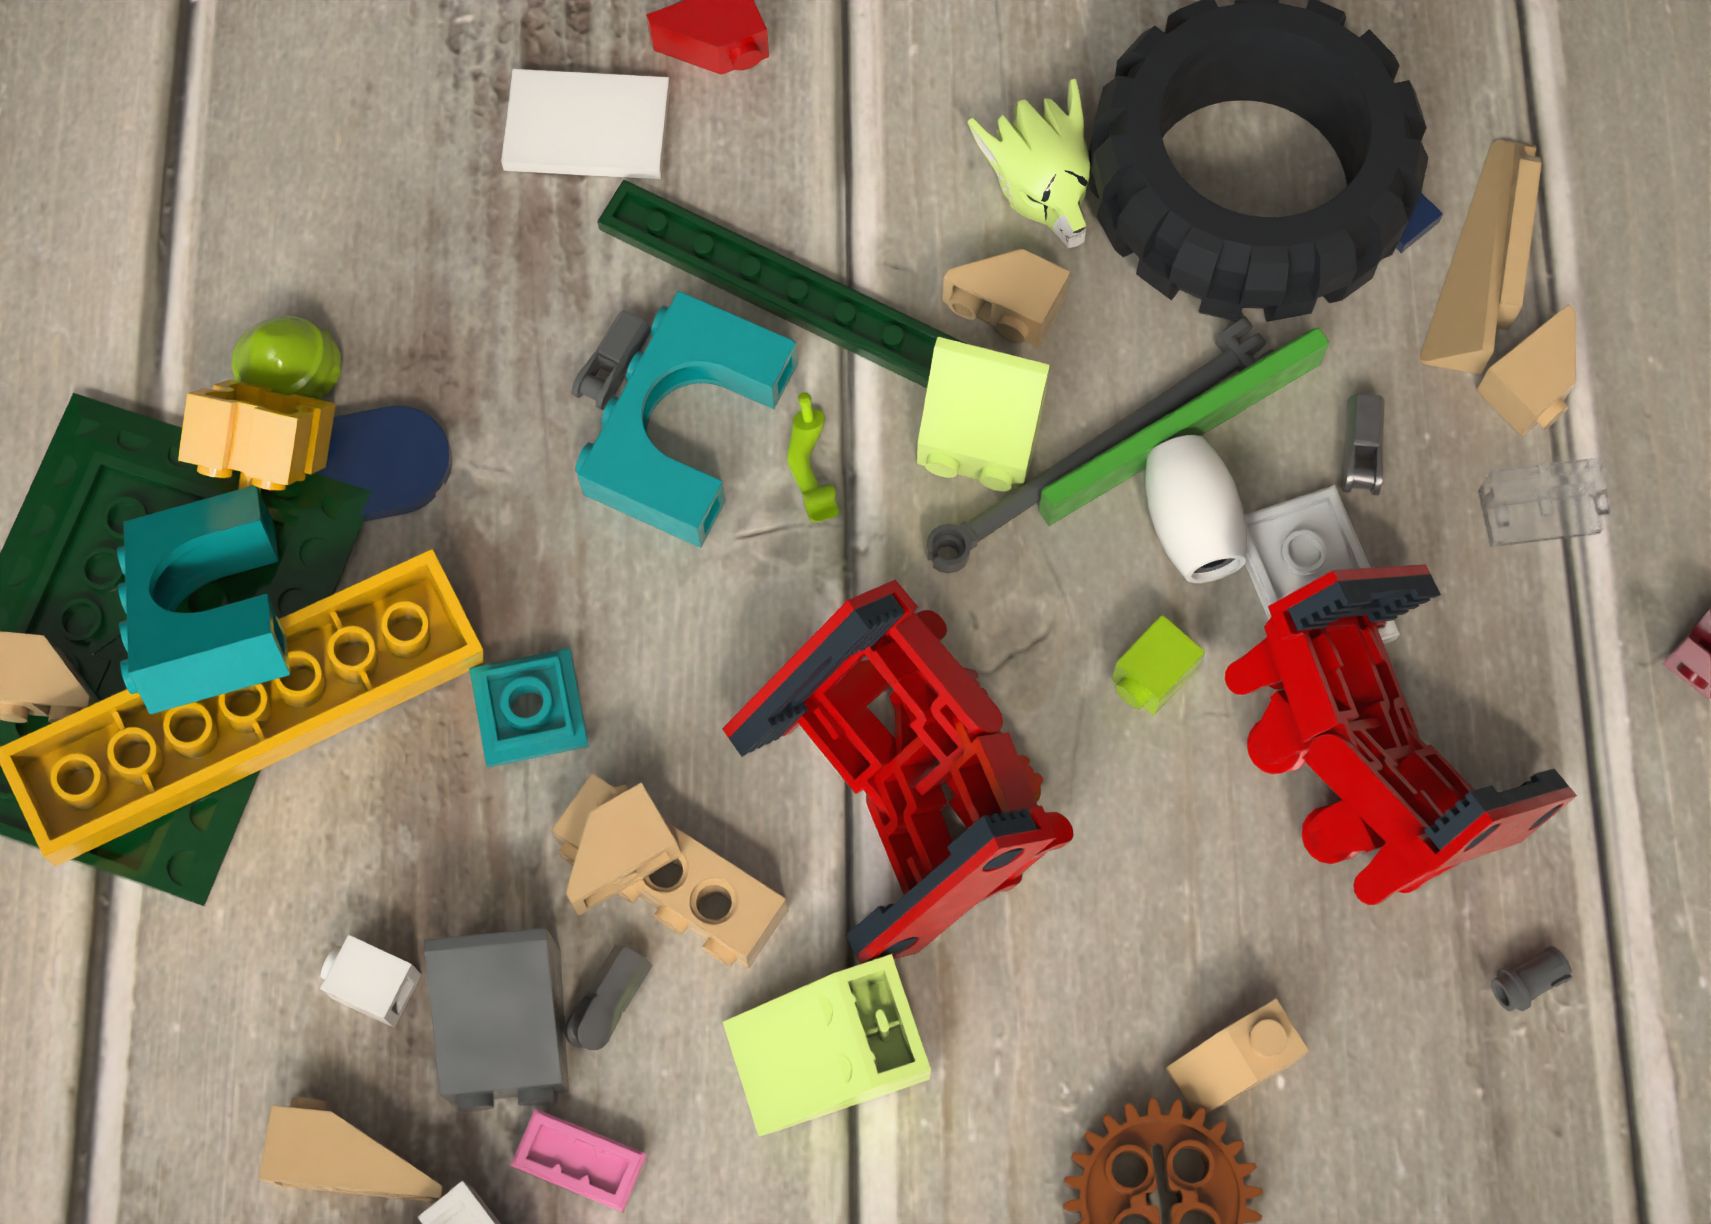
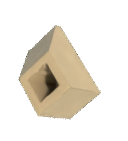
M1018 249L948 269L943 278L942 302L948 304V307L962 318L968 320L977 318L996 327L997 331L1010 341L1016 343H1023L1025 341L1038 347L1067 296L1071 271L1024 249Z
M0 631V720L25 723L28 720V715L49 717L48 722L54 723L100 702L63 651L44 635Z

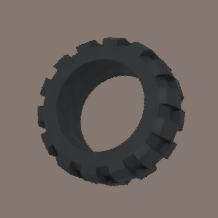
M1200 0L1168 15L1165 32L1156 26L1143 32L1117 60L1115 78L1103 86L1094 120L1089 150V189L1100 201L1097 218L1114 250L1122 257L1135 253L1139 258L1136 275L1171 301L1178 291L1181 290L1202 300L1199 313L1232 321L1239 320L1242 308L1264 309L1266 322L1312 314L1317 298L1323 296L1328 303L1344 300L1373 279L1377 266L1382 259L1393 255L1422 192L1428 155L1421 140L1427 126L1417 94L1410 80L1394 83L1400 66L1395 55L1370 29L1358 37L1345 28L1346 15L1344 11L1318 0H1309L1306 9L1279 3V0H1235L1233 5L1218 7L1215 0ZM1228 101H1256L1272 104L1297 114L1319 130L1331 144L1341 162L1347 187L1329 202L1296 215L1259 217L1237 213L1211 202L1194 190L1181 177L1172 164L1162 138L1181 119L1209 105Z

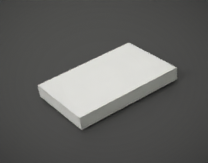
M513 69L501 159L503 170L661 179L670 94L669 77Z
M1335 485L1244 515L1247 528L1245 565L1268 620L1271 618L1268 609L1269 605L1330 571L1371 568ZM1394 620L1386 621L1387 624L1378 628L1383 644L1397 640L1400 635Z

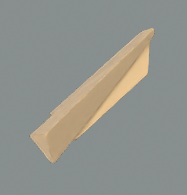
M1502 139L1496 140L1490 145L1420 354V361L1423 364L1481 375L1494 352L1496 328L1510 330L1523 305L1542 165L1540 157H1535L1536 145Z

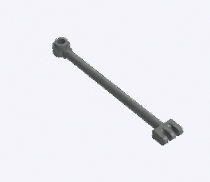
M1246 317L1241 318L1218 334L1215 344L1223 353L966 523L964 521L958 526L952 524L940 525L932 530L927 540V560H932L933 568L939 572H958L965 567L969 560L970 550L975 548L979 541L1038 503L1041 498L1042 488L1183 406L1235 370H1238V372L1244 370L1271 354L1274 350L1271 349L1257 359H1254L1253 355L1260 351L1267 342L1260 333H1257L1241 343L1239 339L1244 337L1253 328V325ZM948 546L954 548L958 555L954 559L945 560L938 557V551L942 547Z

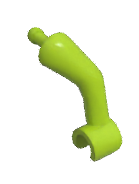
M802 392L798 396L801 411L794 415L787 452V465L802 494L809 520L817 523L840 515V511L835 502L836 492L833 485L830 483L820 487L811 465V454L821 435L826 420L825 414L817 408H812L811 395L807 392Z

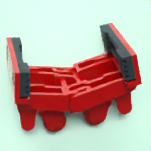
M1426 564L1330 571L1269 605L1268 609L1271 618L1264 626L1267 637L1243 657L1232 662L1225 671L1224 679L1226 686L1234 694L1246 695L1266 686L1279 690L1270 697L1271 702L1261 720L1255 723L1249 732L1247 748L1253 764L1263 772L1282 774L1288 771H1295L1306 762L1342 799L1337 803L1315 808L1307 815L1302 824L1301 836L1308 853L1319 862L1334 864L1352 859L1361 851L1369 853L1379 850L1368 866L1355 877L1353 884L1354 893L1357 898L1367 905L1382 903L1397 891L1401 893L1414 892L1428 881L1462 862L1523 842L1577 797L1555 768L1535 773L1530 777V781L1524 782L1520 787L1499 793L1492 785L1475 790L1432 744L1426 745L1419 737L1418 730L1378 628L1387 624L1386 621L1398 618L1397 615H1404L1409 612L1408 610L1419 607V604L1430 601L1429 598H1436L1441 595Z
M896 579L848 599L722 728L741 757H743L748 752L751 753L765 744H770L773 740H778L781 736L784 737L792 733L800 725L854 793L858 794L865 791L869 812L904 896L895 904H888L886 907L884 905L878 906L846 934L859 964L892 954L893 959L919 953L976 904L998 893L1009 891L1016 887L1022 880L1023 872L1047 852L1064 847L1074 836L1072 825L1065 816L1058 812L1045 813L1042 805L1038 806L1037 801L1040 799V785L1043 782V777L1039 773H1034L1033 768L1028 766L1030 760L1027 756L1017 754L1009 732L1002 733L1000 731L1003 725L1002 714L995 703L988 697L987 691L980 687V683L976 680L978 673L973 669L962 667L940 642L947 635V626L939 614L931 610H922L915 613L914 611L918 606ZM865 656L869 659L861 661ZM891 688L894 690L889 698L895 708V738L867 707L882 693ZM939 761L940 764L934 768L933 765ZM945 783L955 794V797L948 803L967 828L953 842L940 811L948 804L941 787Z

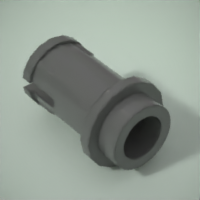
M1550 946L1538 953L1537 956L1513 969L1508 966L1500 968L1497 971V977L1491 981V988L1497 1001L1507 1011H1513L1514 1009L1525 1011L1531 1007V1001L1536 999L1537 996L1571 980L1572 976L1570 973H1572V969L1563 953L1556 947Z

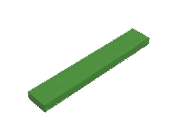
M1319 327L1309 330L1042 488L1038 512L1047 525L1051 526L1145 470L1148 453L1159 444L1180 436H1202L1320 366L1330 343Z

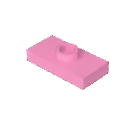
M535 1109L510 1166L624 1213L647 1159V1154Z

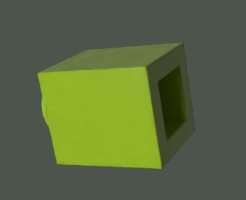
M1161 615L1116 662L1112 675V680L1116 683L1115 689L1120 697L1130 706L1138 710L1144 707L1155 716L1199 669L1205 651L1165 616Z

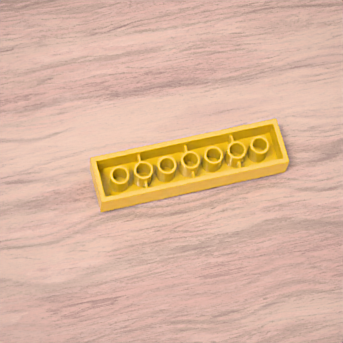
M433 549L280 618V623L287 638L290 675L154 714H149L139 693L130 694L126 689L0 747V765L43 857L56 867L470 671L469 668L483 665V648Z

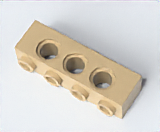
M591 773L551 830L558 844L561 845L557 853L572 865L575 862L588 813L598 807L597 801L601 796L615 788ZM665 821L677 841L681 853L679 858L668 864H675L683 870L681 879L671 887L662 888L652 883L653 873L620 891L617 895L633 904L640 897L656 907L657 911L653 916L679 935H683L688 928L706 940L702 949L722 964L732 967L734 962L738 961L745 967L750 968L788 912L786 898ZM712 895H722L732 902L729 912L724 917L711 920L699 913L700 906L706 898Z

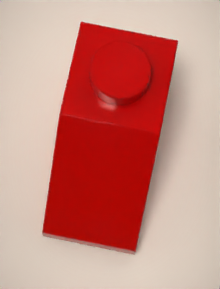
M684 0L646 14L650 43L654 51L722 75L733 70H747L769 57L767 28L754 0Z

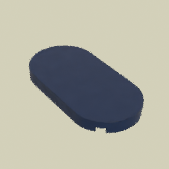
M388 406L334 417L326 468L315 473L372 491L359 514L366 515L364 522L411 513L428 505L436 497L435 493L441 488L443 482L446 484L451 474L452 452L444 431L431 416L412 407Z

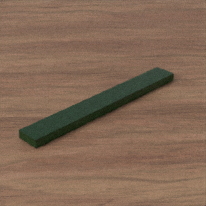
M624 179L597 221L600 231L925 388L928 387L937 337L965 343Z

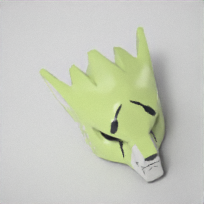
M1072 79L1068 84L1067 115L1052 99H1044V116L1037 112L1027 100H1020L1017 102V106L1013 108V125L1003 115L997 120L999 127L996 130L997 139L988 133L974 118H970L967 121L978 147L994 168L1001 190L1009 200L1010 207L1030 220L1047 225L1067 248L1076 247L1085 242L1087 226L1081 205L1090 178V161L1085 139L1081 99L1077 81ZM1027 195L1040 203L1030 200Z

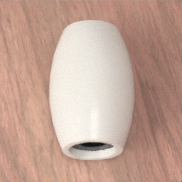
M1199 435L1176 437L1153 448L1146 458L1145 490L1148 510L1157 537L1166 555L1186 581L1190 583L1210 582L1238 571L1246 563L1247 528L1243 505L1235 482L1223 460L1208 441Z

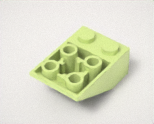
M892 954L835 972L723 1021L759 1137L930 1080L931 1068Z

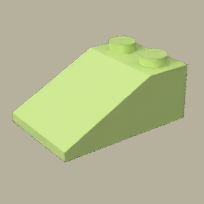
M937 337L918 438L917 464L925 466L929 472L941 477L953 478L958 474L978 479L983 486L995 491H1009L1011 488L1019 489L1025 485L1040 432L1050 365Z

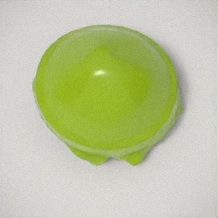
M278 316L254 325L237 341L232 355V371L237 381L271 388L272 392L285 395L297 394L320 400L323 395H327L342 375L341 353L336 343L331 339V333L326 329L320 330L310 321L295 316Z

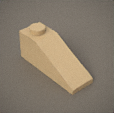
M292 1097L290 1107L271 1105L258 1178L272 1186L434 1203L450 1191L332 1111H327V1101Z

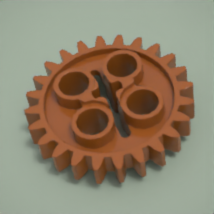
M1155 1098L1148 1100L1146 1116L1142 1117L1139 1116L1131 1103L1125 1104L1123 1107L1125 1123L1121 1125L1110 1115H1104L1101 1120L1107 1135L1102 1138L1093 1132L1087 1131L1083 1136L1088 1146L1093 1150L1091 1155L1073 1152L1070 1159L1083 1170L1082 1176H1068L1063 1181L1064 1185L1079 1191L1077 1199L1070 1200L1062 1205L1065 1211L1080 1213L1081 1221L1076 1224H1120L1124 1217L1130 1215L1139 1216L1147 1224H1160L1158 1207L1147 1205L1146 1196L1156 1191L1157 1187L1151 1147L1154 1144H1159L1163 1151L1164 1189L1166 1193L1176 1194L1178 1199L1177 1203L1170 1206L1167 1210L1168 1224H1180L1183 1215L1189 1211H1197L1204 1214L1210 1221V1224H1244L1262 1220L1261 1214L1246 1208V1200L1263 1194L1262 1188L1246 1186L1243 1177L1253 1172L1257 1166L1255 1163L1237 1164L1234 1158L1244 1146L1243 1140L1225 1145L1220 1139L1225 1132L1227 1123L1223 1120L1208 1130L1203 1126L1205 1119V1108L1200 1107L1190 1119L1183 1118L1182 1103L1179 1099L1173 1102L1168 1115L1161 1114ZM1184 1149L1193 1150L1201 1156L1205 1164V1172L1199 1182L1188 1183L1179 1179L1175 1174L1173 1158L1178 1151ZM1132 1154L1142 1162L1145 1174L1139 1186L1133 1188L1124 1187L1114 1179L1112 1162L1118 1155Z

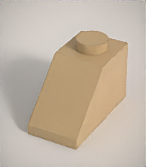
M1569 304L1493 364L1487 370L1476 390L1521 437L1537 424L1544 430L1547 429L1569 408L1564 400L1576 383V311Z
M642 782L630 789L628 785H620L601 796L597 801L598 807L588 813L565 893L578 916L681 856L677 841Z
M1276 998L1224 1028L1165 1069L1192 1114L1200 1107L1205 1108L1206 1116L1294 1065L1309 1050Z

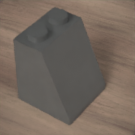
M546 928L424 940L440 1095L450 1104L458 1103V1111L473 1112L493 1109L494 1099L518 1097V1105L534 1106L553 1103L554 1093L569 1092L566 1037L564 1034L565 1017L561 952Z

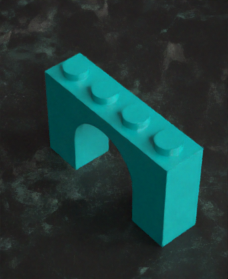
M678 291L670 306H662L656 314L651 327V335L653 337L645 352L637 351L633 356L626 373L627 385L619 398L613 396L607 403L601 418V426L603 428L594 444L588 442L583 447L577 459L575 471L578 473V480L584 496L702 548L726 502L723 481L660 452L647 436L649 419L656 406L668 394L692 384L721 386L775 409L798 365L796 341Z
M253 485L124 521V546L117 548V555L126 582L118 584V591L123 609L127 614V619L119 622V629L123 644L128 652V658L121 660L120 666L127 690L130 694H140L149 714L290 675L286 634L268 593L196 613L175 612L179 604L189 594L211 581L279 562L275 525L258 487Z

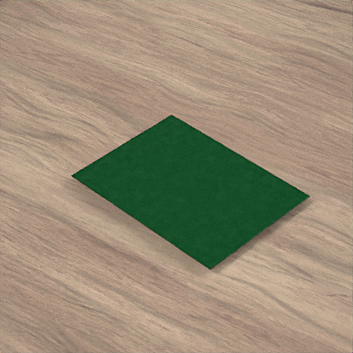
M73 393L0 552V631L44 635L63 651L99 701H102L127 689L122 677L120 662L128 658V652L123 644L119 629V622L126 620L127 614L123 609L118 591V584L126 581L117 555V548L124 546V521L238 490L240 471L233 470L232 476L228 478L200 474L197 472L198 465L178 460L182 427ZM317 473L306 474L304 481H296L288 486L286 485L285 490L261 488V495L275 525L279 562L211 581L189 594L179 604L175 612L196 613L268 593L276 614L280 619L333 595L366 518V515L359 514L372 491ZM28 715V720L25 723L0 720V747L52 724L48 722L49 717ZM0 765V837L40 850ZM261 770L83 853L70 861L205 906Z

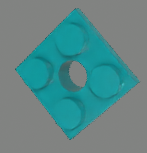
M570 648L469 668L487 768L589 747ZM526 693L540 695L543 698V705L537 714L523 718L513 713V705L518 697Z

